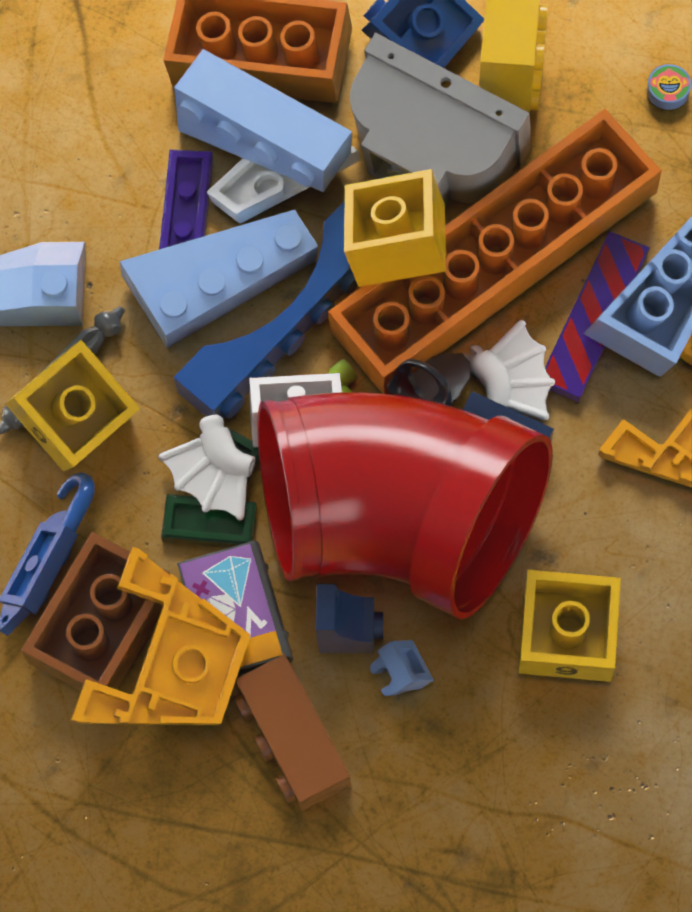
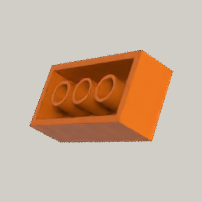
M177 0L163 59L171 84L176 85L204 49L291 98L338 103L352 33L347 2L329 0Z

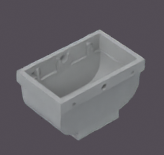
M375 32L364 50L366 59L357 73L350 90L351 109L361 141V149L368 174L381 179L432 169L446 208L451 199L468 204L478 202L508 180L516 166L520 168L523 166L532 151L529 112ZM443 81H450L451 85L448 88H444L441 86V83Z

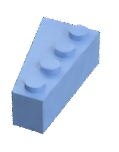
M204 49L174 87L178 130L180 132L289 177L303 186H310L324 192L351 154L352 131Z
M692 216L583 333L659 377L663 376L677 363L692 334Z

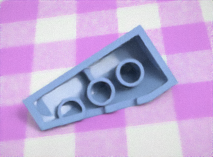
M41 242L0 255V326H83L85 242Z

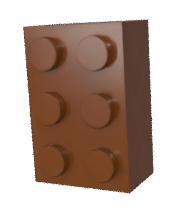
M91 532L21 649L30 665L80 692L86 679L116 690L119 689L157 624L162 610V606L159 603L117 589L130 551Z

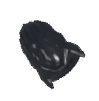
M443 353L428 359L426 362L407 359L400 363L393 378L388 383L387 389L393 394L451 406L458 399L469 381L470 361L463 353ZM411 367H419L416 372L411 374Z

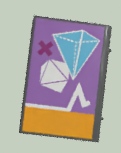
M251 541L177 563L182 583L186 588L199 598H204L251 635L237 678L283 654L286 655L290 663L293 661L287 639L289 634L284 629L267 571L269 567L264 561L259 542Z

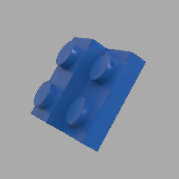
M376 0L363 15L369 22L363 27L362 31L370 39H372L376 32L444 68L484 22V18L465 0Z

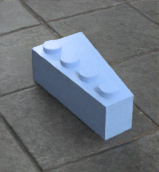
M291 210L120 261L121 276L166 348H169L315 262L318 245L297 212Z

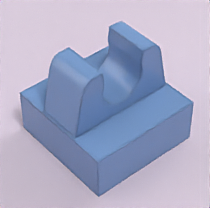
M413 640L389 642L377 650L380 656L370 666L372 674H381L388 670L392 678L391 683L381 690L384 696L398 695L409 690H420L434 681Z

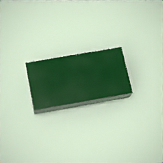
M167 494L161 534L162 542L225 548L251 542L254 538L257 503L246 501L244 519L239 521L227 511L209 510L208 512H203L202 505L196 497Z

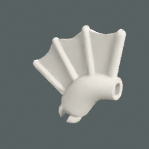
M519 320L490 350L483 351L478 345L469 347V354L466 355L464 353V356L470 361V373L485 387L488 399L514 411L541 420L549 419L546 399L551 386L555 384V380L549 377L544 366L546 347L530 337L524 320Z
M210 415L202 418L199 423L202 431L200 438L162 452L158 455V459L170 468L175 483L174 489L176 491H184L196 497L202 505L203 512L223 510L241 521L245 516L247 477H250L252 474L255 457L242 453L236 448L229 429L224 427V420L221 416Z

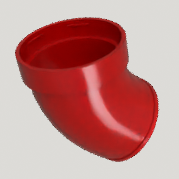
M333 392L289 397L287 400L276 402L273 400L261 401L258 408V452L266 512L277 559L287 581L300 580L301 577L313 575L315 577L338 574L381 576L409 584L416 598L458 619L472 616L495 593L519 556L541 508L551 474L553 459L552 443L548 436L505 416H496L488 420L451 406L401 395L369 392Z

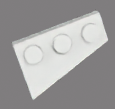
M351 146V154L339 171L361 160L358 150ZM243 158L211 187L207 194L212 203L241 224L309 187Z

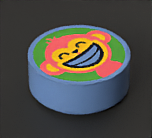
M671 64L659 66L649 76L647 84L648 98L655 106L661 109L672 110L679 108L689 97L691 89L690 77L679 66Z

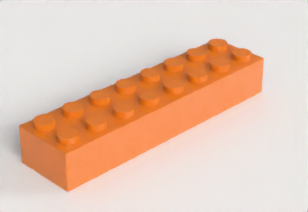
M604 108L445 225L446 272L362 286L328 311L330 332L381 393L388 394V383L393 378L401 362L407 359L426 362L428 359L446 351L655 195L658 190L662 170ZM411 367V374L416 372L419 367Z

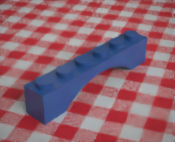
M345 200L324 221L323 241L316 267L305 288L294 302L273 321L251 334L228 342L203 346L173 377L177 393L205 417L219 415L223 419L225 416L230 419L236 415L245 403V395L250 391V378L271 377L276 369L274 365L285 354L290 356L299 349L305 340L304 334L314 323L322 324L329 317L328 311L335 307L334 302L344 292L350 294L358 287L344 253Z

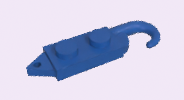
M84 472L76 473L62 484L57 492L59 499L65 498L74 487L79 486L67 511L57 512L50 516L46 522H40L1 594L0 602L3 606L0 617V632L6 636H9L29 614L36 615L39 608L48 599L50 587L60 568L68 561L71 555V548L78 536L75 532L85 516L95 493V483L89 474Z

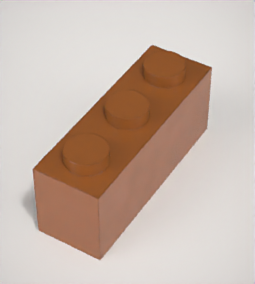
M285 654L236 679L235 682L239 694L232 698L243 720L246 722L253 718L261 734L253 738L264 760L268 762L274 759L282 775L276 777L275 780L287 803L296 800L299 808L303 811L351 786L350 775Z

